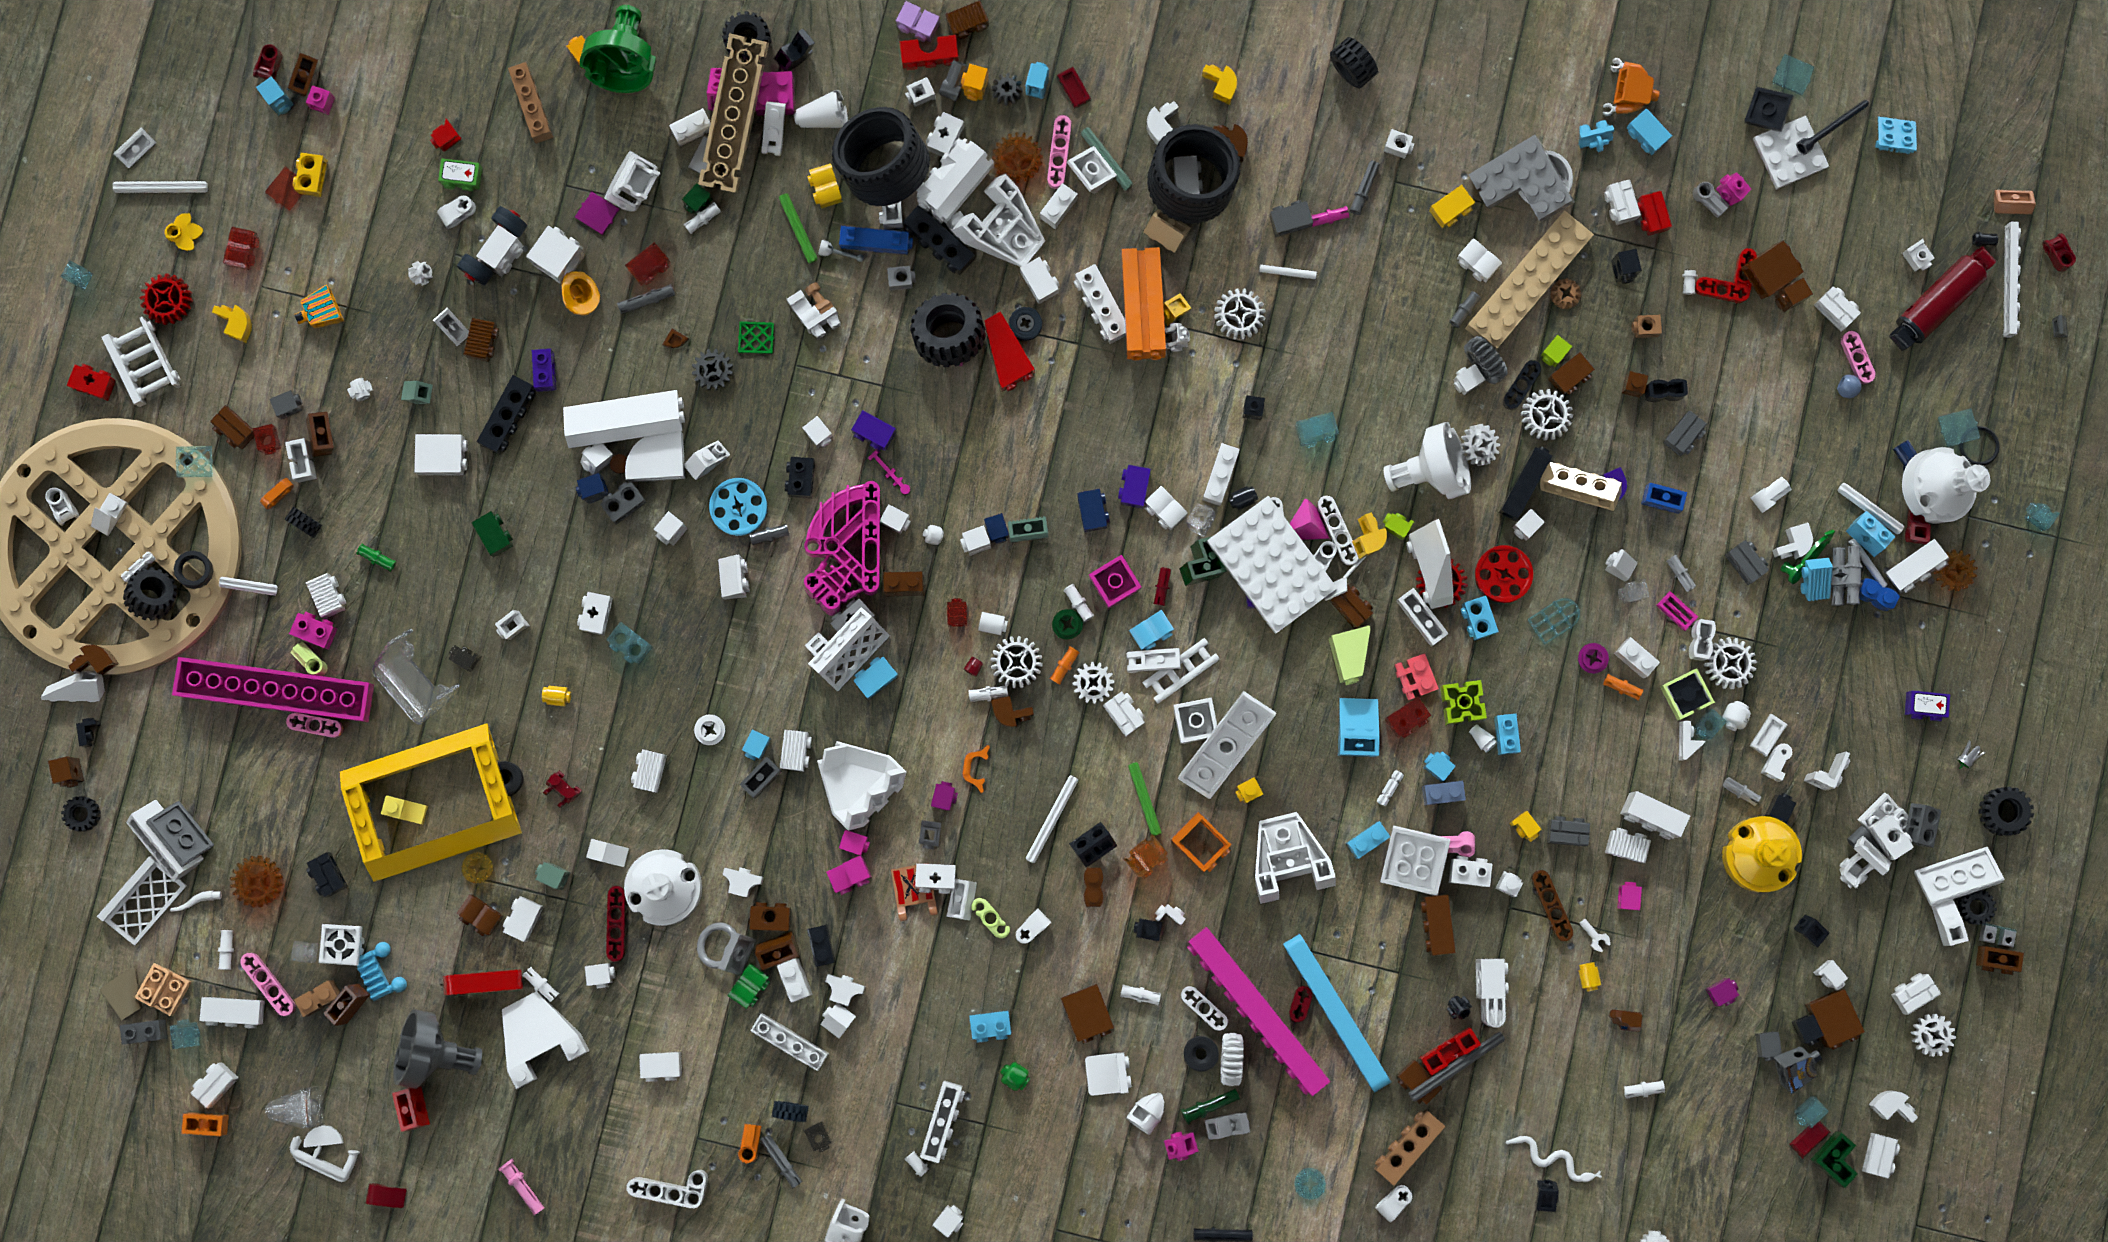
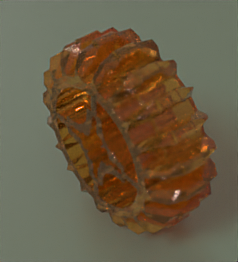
M1015 132V137H1012L1011 133H1008V139L1001 137L1002 143H996L997 148L993 149V153L996 155L992 156V160L997 161L994 163V168H998L997 174H1006L1010 176L1009 178L1012 181L1016 178L1017 183H1020V178H1023L1024 182H1027V176L1034 178L1033 172H1039L1038 167L1042 166V162L1039 160L1043 159V155L1038 154L1042 151L1041 147H1037L1038 141L1032 142V136L1026 139V133L1019 137L1018 132ZM1014 145V149L1012 152L1003 155L1004 151L1008 147ZM1020 145L1029 148L1032 154L1022 151ZM1017 150L1018 155H1020L1019 165H1017V160H1015ZM1033 160L1026 169L1021 170L1022 164ZM1003 161L1013 164L1015 171L1006 167Z
M258 855L257 859L255 856H250V861L244 858L243 864H236L239 870H232L236 877H230V880L235 881V884H231L230 888H236L232 894L239 895L237 901L241 902L244 900L243 905L248 906L250 903L251 908H255L256 905L263 907L264 903L266 905L271 904L269 898L272 900L277 899L274 893H281V890L277 889V887L283 886L282 882H278V879H282L283 875H277L281 869H274L276 862L270 863V858L266 857L263 860V856ZM257 865L265 868L257 874L249 870ZM269 875L271 879L270 887L266 884V879ZM244 876L247 879V885L245 887H243ZM254 878L260 879L259 885H254ZM256 889L265 893L257 898L249 895L250 892H254Z

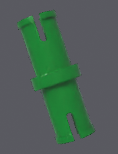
M363 543L356 552L357 555L371 561V564H377L389 572L396 565L395 560L382 555V552L379 550L375 551L365 546Z

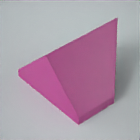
M1304 499L1290 525L1301 540L1329 539L1318 509L1308 499Z

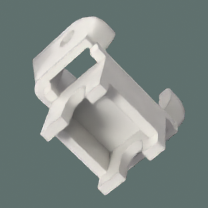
M629 151L612 180L604 199L626 211H636L641 201L647 199L650 189L659 176L658 167ZM622 190L637 200L631 203L618 194Z
M842 1198L830 1223L825 1241L861 1242L863 1232L869 1225V1215L858 1208L845 1204V1199ZM852 1216H857L859 1220L853 1221Z

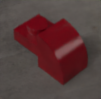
M1909 509L1907 528L1905 529L1906 542L1922 545L1928 544L1930 542L1931 525L1925 521L1923 515H1914Z

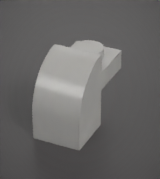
M1234 1113L1205 1120L1209 1140L1250 1132L1246 1113Z

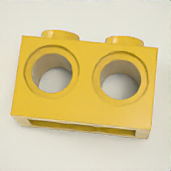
M300 153V158H297L296 161L297 176L293 178V187L298 194L322 196L327 160L324 156ZM310 162L315 163L313 168L307 169V165ZM311 180V185L304 187V183Z

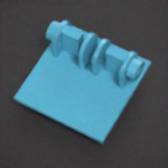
M1878 117V140L1875 143V148L1886 151L1889 149L1890 152H1893L1895 148L1896 153L1906 154L1917 151L1916 122Z

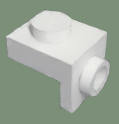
M1168 904L1165 907L1161 905L1155 912L1157 915L1155 920L1157 921L1165 913L1179 925L1185 921L1183 917L1185 913L1177 906L1173 909Z

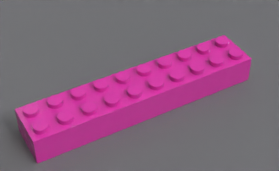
M178 657L172 695L182 698L368 723L374 684Z
M1204 927L1187 941L1189 944L1187 949L1193 956H1199L1201 959L1199 964L1205 971H1211L1214 975L1211 977L1218 987L1223 986L1226 990L1224 995L1230 1002L1235 1001L1238 1005L1236 1010L1244 1018L1247 1016L1250 1020L1248 1025L1251 1029L1263 1036L1260 1039L1268 1049L1272 1048L1275 1051L1272 1054L1280 1064L1284 1063L1287 1066L1285 1069L1287 1074L1293 1080L1296 1078L1299 1081L1297 1086L1303 1094L1313 1096L1331 1082L1207 927Z

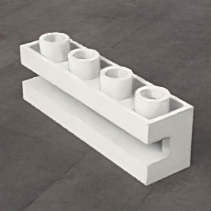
M763 1013L760 1014L751 1029L753 1033L816 1071L821 1068L829 1054Z

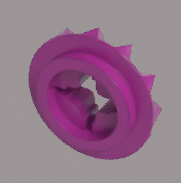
M1589 643L1579 651L1578 662L1580 668L1587 673L1596 674L1607 667L1609 655L1602 645ZM1597 651L1596 659L1599 661L1593 662L1590 666V659L1587 656H1591Z

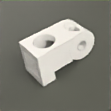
M1785 743L1775 746L1761 774L1777 782L1782 781L1785 773L1781 772L1786 760L1792 756V748Z

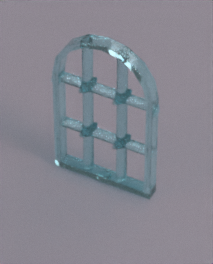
M1561 598L1553 601L1552 604L1527 620L1545 645L1563 632L1571 629L1578 622L1580 609L1573 600ZM1569 601V603H1567L1563 607H1560L1557 602ZM1555 604L1558 610L1546 616L1544 610ZM1573 604L1577 610L1570 615H1565L1562 610ZM1541 613L1544 619L1534 625L1530 619ZM1561 613L1564 619L1556 624H1551L1549 619ZM1577 614L1576 621L1571 625L1568 619ZM1547 622L1550 628L1539 633L1536 627ZM1563 622H1567L1569 627L1557 633L1555 627ZM1549 631H1553L1555 636L1545 642L1542 636Z

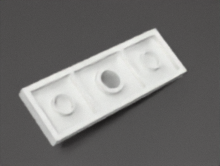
M1243 691L1179 774L1178 779L1208 799H1211L1275 717L1276 712Z

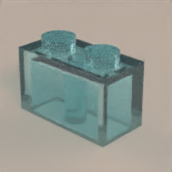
M1333 411L1295 423L1301 447L1306 445L1307 448L1318 445L1317 442L1323 440L1325 443L1336 440L1335 437L1339 435Z

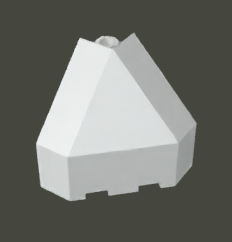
M836 741L835 747L825 749L823 759L817 760L832 814L847 830L864 827L869 822L868 818L875 811L879 812L889 802L887 799L894 791L898 793L903 788L906 771L889 755Z

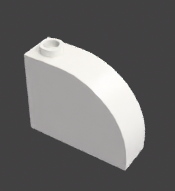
M682 431L646 436L639 440L627 457L625 466L626 480L628 482L685 479Z

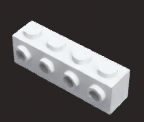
M1096 264L1076 273V280L1073 281L1078 291H1082L1084 295L1082 297L1083 302L1087 308H1091L1093 312L1091 314L1095 324L1099 323L1102 329L1100 334L1104 341L1108 340L1109 344L1125 337V319Z
M943 1081L920 1158L939 1163L940 1159L944 1160L947 1151L944 1145L946 1140L950 1141L953 1132L950 1126L952 1121L956 1122L959 1110H956L958 1102L962 1103L965 1091H961L963 1086Z

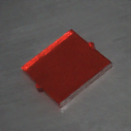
M285 166L266 189L265 193L272 197L275 203H280L290 211L303 194L297 193L293 187V178L297 174ZM305 181L303 186L308 187L310 184Z

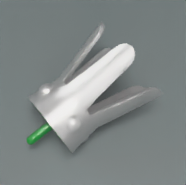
M1969 740L1962 755L1957 759L1962 764L1959 769L1963 766L1970 769L1973 762L1986 752L1977 756L1980 753V746H1976L1968 754L1971 747V741Z

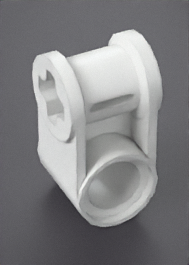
M460 196L449 204L442 206L437 213L446 228L450 229L473 215L476 211V205L469 197Z
M51 488L46 492V501L53 511L56 521L61 526L73 517H79L77 509L65 491ZM59 492L60 499L55 502L54 495Z
M1330 541L1323 542L1315 555H1313L1325 572L1337 552L1336 545ZM1324 546H1330L1333 550V553L1331 555H1325L1322 551V548Z
M1037 909L1018 928L1016 939L1023 944L1030 942L1051 921ZM1021 930L1029 931L1028 940L1020 938Z
M1398 1185L1377 1204L1376 1209L1389 1222H1392L1411 1202L1412 1193L1405 1185ZM1400 1191L1402 1193L1405 1192L1406 1198H1399L1400 1196L1398 1193Z

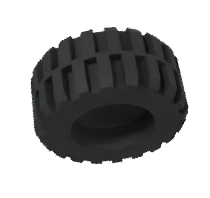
M941 293V296L936 297L934 295L929 301L925 300L922 302L921 307H917L915 315L911 318L910 331L918 354L926 362H932L934 366L938 367L940 365H943V367L955 365L956 367L960 366L962 362L970 361V357H975L978 354V349H982L983 341L986 337L985 326L981 311L973 300H968V297L964 295L958 296L957 293H951V295ZM955 322L964 325L960 332L951 337L939 338L932 335L939 326L945 323Z

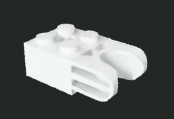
M1476 959V998L1481 999L1482 1022L1491 1027L1502 1026L1506 1019L1505 994H1508L1509 987L1508 983H1505V975H1508V963H1505V959Z

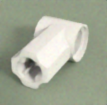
M1781 477L1766 489L1760 490L1751 499L1761 513H1763L1792 489L1789 483Z

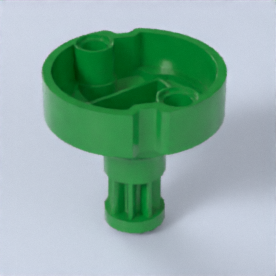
M621 5L616 10V22L612 30H601L586 38L579 64L580 67L585 69V77L598 87L617 93H634L645 89L651 83L656 66V57L651 54V46L639 38L637 34V27L642 18L641 11L631 5Z

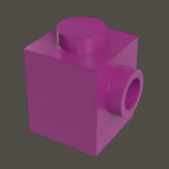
M941 781V784L936 783L931 807L947 811L951 810L952 804H956L958 793L955 792L952 783Z
M1724 978L1705 989L1714 1006L1717 1007L1723 1004L1728 1006L1736 1001L1735 998L1739 996L1737 992L1739 988L1736 982L1730 980V978Z

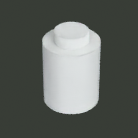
M982 612L978 631L1001 635L1002 632H1006L1008 621H1005L1004 616Z

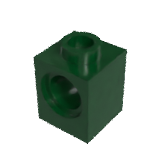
M698 183L682 198L685 204L683 206L684 209L690 214L694 212L696 215L699 211H703L713 200L711 194Z

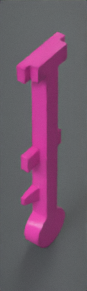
M874 451L868 459L871 461L874 458L887 472L885 475L887 479L890 476L895 481L893 486L898 484L901 487L900 491L902 494H909L910 487L901 482L903 478H897L894 475L896 470L894 468L890 470L877 456L880 451Z

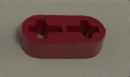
M1300 986L1294 992L1289 1009V1017L1295 1022H1301L1307 1016L1312 999V991L1309 987ZM1306 989V993L1309 996L1303 999V1003H1299L1301 996L1298 995V992ZM1298 1005H1302L1300 1012L1303 1015L1295 1019V1015L1292 1012L1298 1009Z

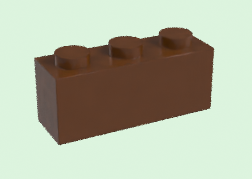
M1448 895L1423 897V902H1420L1421 913H1425L1426 920L1423 921L1424 933L1427 932L1428 940H1425L1426 951L1430 952L1431 956L1456 953Z

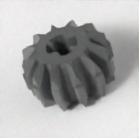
M1006 73V78H1004L1000 74L999 80H993L995 85L991 86V91L994 92L992 97L998 98L997 103L1000 104L1004 100V104L1007 106L1008 101L1015 104V99H1021L1019 93L1023 92V88L1020 87L1022 82L1016 81V75L1010 78V74ZM1005 87H1009V92H1005Z

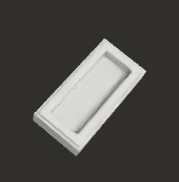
M1769 714L1750 747L1765 757L1768 756L1787 724L1773 714Z

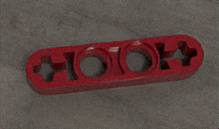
M613 886L607 894L606 955L610 961L617 962L622 960L625 955L626 897L624 888ZM616 889L622 893V896L618 897V903L622 902V906H611V902L615 903V897L612 896V893ZM615 908L620 909L622 912L618 920L613 919L611 916V912ZM614 928H618L621 931V936L618 939L611 937V931ZM610 941H621V945H617V951L621 952L620 955H617V959L614 958V955H611V951H614V945H610Z

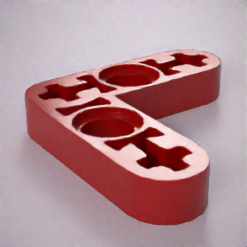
M1746 248L1739 254L1733 282L1701 277L1695 282V292L1702 296L1725 301L1745 302L1749 298L1752 284L1749 280H1741L1739 273L1742 271L1741 265H1745L1746 258L1743 256L1748 253L1749 257L1752 258L1748 261L1750 262L1757 257L1756 252L1753 249ZM1702 282H1705V286L1711 287L1713 283L1715 284L1713 286V289L1705 288L1704 291L1701 290L1702 287L1699 286V284H1701ZM1719 285L1725 286L1727 289L1726 294H1719L1717 287ZM1731 287H1733L1732 292H1738L1739 290H1742V293L1745 294V296L1739 298L1738 294L1733 293L1730 297L1729 294L1731 292Z

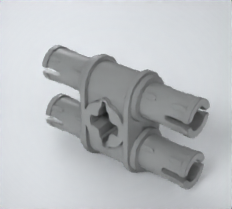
M1848 546V563L1846 565L1845 548H1833L1832 606H1844V589L1846 587L1847 604H1860L1859 592L1862 585L1861 568H1863L1860 563V546Z

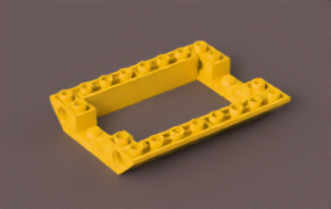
M488 723L340 771L343 798L363 863L373 882L522 833L512 799L507 794L497 762L499 757ZM472 749L494 820L385 856L383 852L385 848L382 839H378L367 804L370 803L367 791L364 790L363 784Z

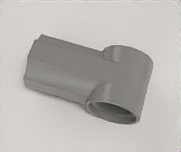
M1702 182L1693 190V198L1697 202H1701L1717 218L1730 206L1714 190L1713 185L1709 182ZM1700 188L1706 190L1707 196H1703L1700 193Z

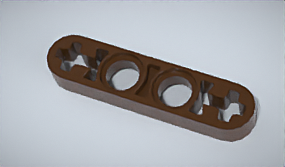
M1535 871L1532 874L1531 881L1551 928L1558 940L1569 941L1573 937V929L1552 880L1546 871ZM1540 873L1541 876H1545L1546 879L1543 880L1545 886L1549 884L1550 888H1545L1542 891L1539 890L1543 886L1541 882H1536L1537 874ZM1546 891L1552 892L1554 896L1551 902H1546L1543 899V894ZM1552 910H1560L1561 918L1559 920L1552 919ZM1565 920V924H1562V926L1569 931L1566 934V938L1559 935L1562 930L1560 926L1555 927V923H1561Z

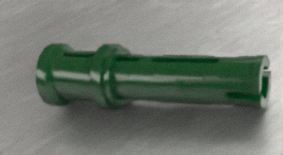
M1234 1088L1206 1102L1201 1103L1198 1101L1192 1107L1182 1108L1181 1113L1186 1124L1190 1125L1192 1121L1206 1118L1208 1113L1240 1100V1097Z

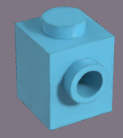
M1435 752L1434 755L1430 753L1424 760L1426 765L1423 768L1443 782L1455 768V765L1449 761L1451 758L1444 752Z

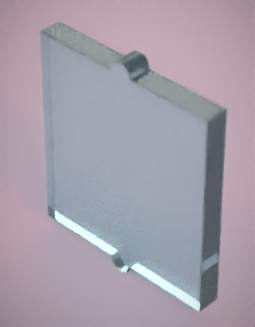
M1784 54L1779 66L1776 67L1777 71L1772 83L1803 95L1807 84L1811 82L1810 77L1815 67Z
M1971 409L1938 417L1941 427L1940 433L1943 434L1947 447L1981 438L1977 428L1978 422L1975 421Z

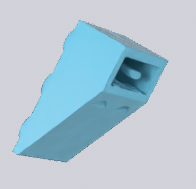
M1339 698L1338 756H1379L1378 699Z

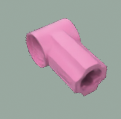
M1466 831L1458 836H1440L1450 839L1448 853H1458L1460 856L1465 857L1474 855L1475 835Z

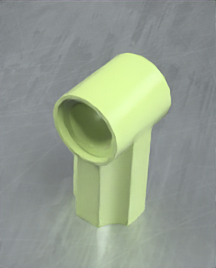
M303 641L292 648L290 653L306 668L309 674L324 676L327 673V664ZM316 663H319V670L314 672L313 666Z

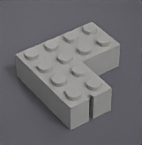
M1536 135L1468 174L1476 189L1480 191L1479 194L1485 205L1490 209L1521 190L1541 222L1575 203Z

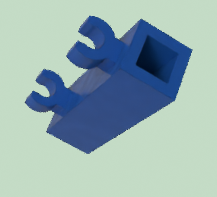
M841 226L840 249L908 255V250L912 249L913 238H910L909 232Z

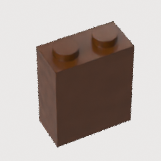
M1784 240L1775 243L1741 267L1761 299L1771 296L1804 272L1800 262L1795 259L1791 253L1790 246Z
M922 571L883 572L884 593L886 597L924 596V575Z
M1097 984L1061 998L1078 1042L1082 1041L1085 1044L1094 1040L1092 1036L1100 1034L1103 1037L1112 1033L1111 1029L1114 1026Z
M1845 989L1833 991L1805 1004L1809 1014H1814L1824 1035L1820 1038L1826 1048L1837 1049L1843 1046L1842 1042L1848 1039L1850 1042L1860 1038V1034L1865 1032Z

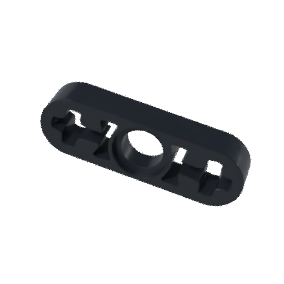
M1530 360L1523 366L1503 398V405L1506 409L1514 410L1521 404L1541 372L1539 362ZM1534 365L1537 372H1532L1529 378L1526 377L1529 372L1527 366L1531 367ZM1519 380H1524L1527 383L1525 390L1518 389L1517 382ZM1515 392L1518 393L1515 398L1516 404L1509 405L1507 398H1512Z

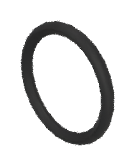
M1975 426L1963 433L1959 449L1961 455L1965 456L1971 464L1984 466L1994 461L1999 453L2000 445L1998 437L1992 430L1983 426ZM1983 430L1993 437L1996 448L1993 456L1987 461H1973L1966 455L1963 443L1970 432Z

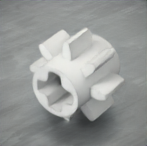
M417 261L412 263L413 267L408 269L411 281L415 282V285L429 283L428 279L433 277L431 267L426 262L420 263Z
M363 378L350 382L351 388L347 389L352 399L356 398L357 401L368 399L371 396L369 392L373 391L368 380L364 382Z

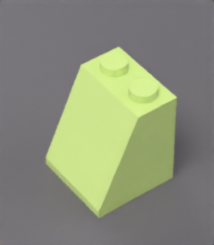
M1370 626L1335 634L1328 639L1340 683L1345 682L1346 685L1357 683L1359 678L1363 676Z

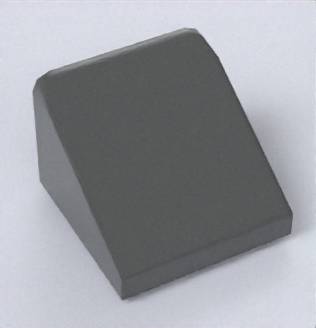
M2058 315L2053 318L2054 338L2067 337L2066 317Z

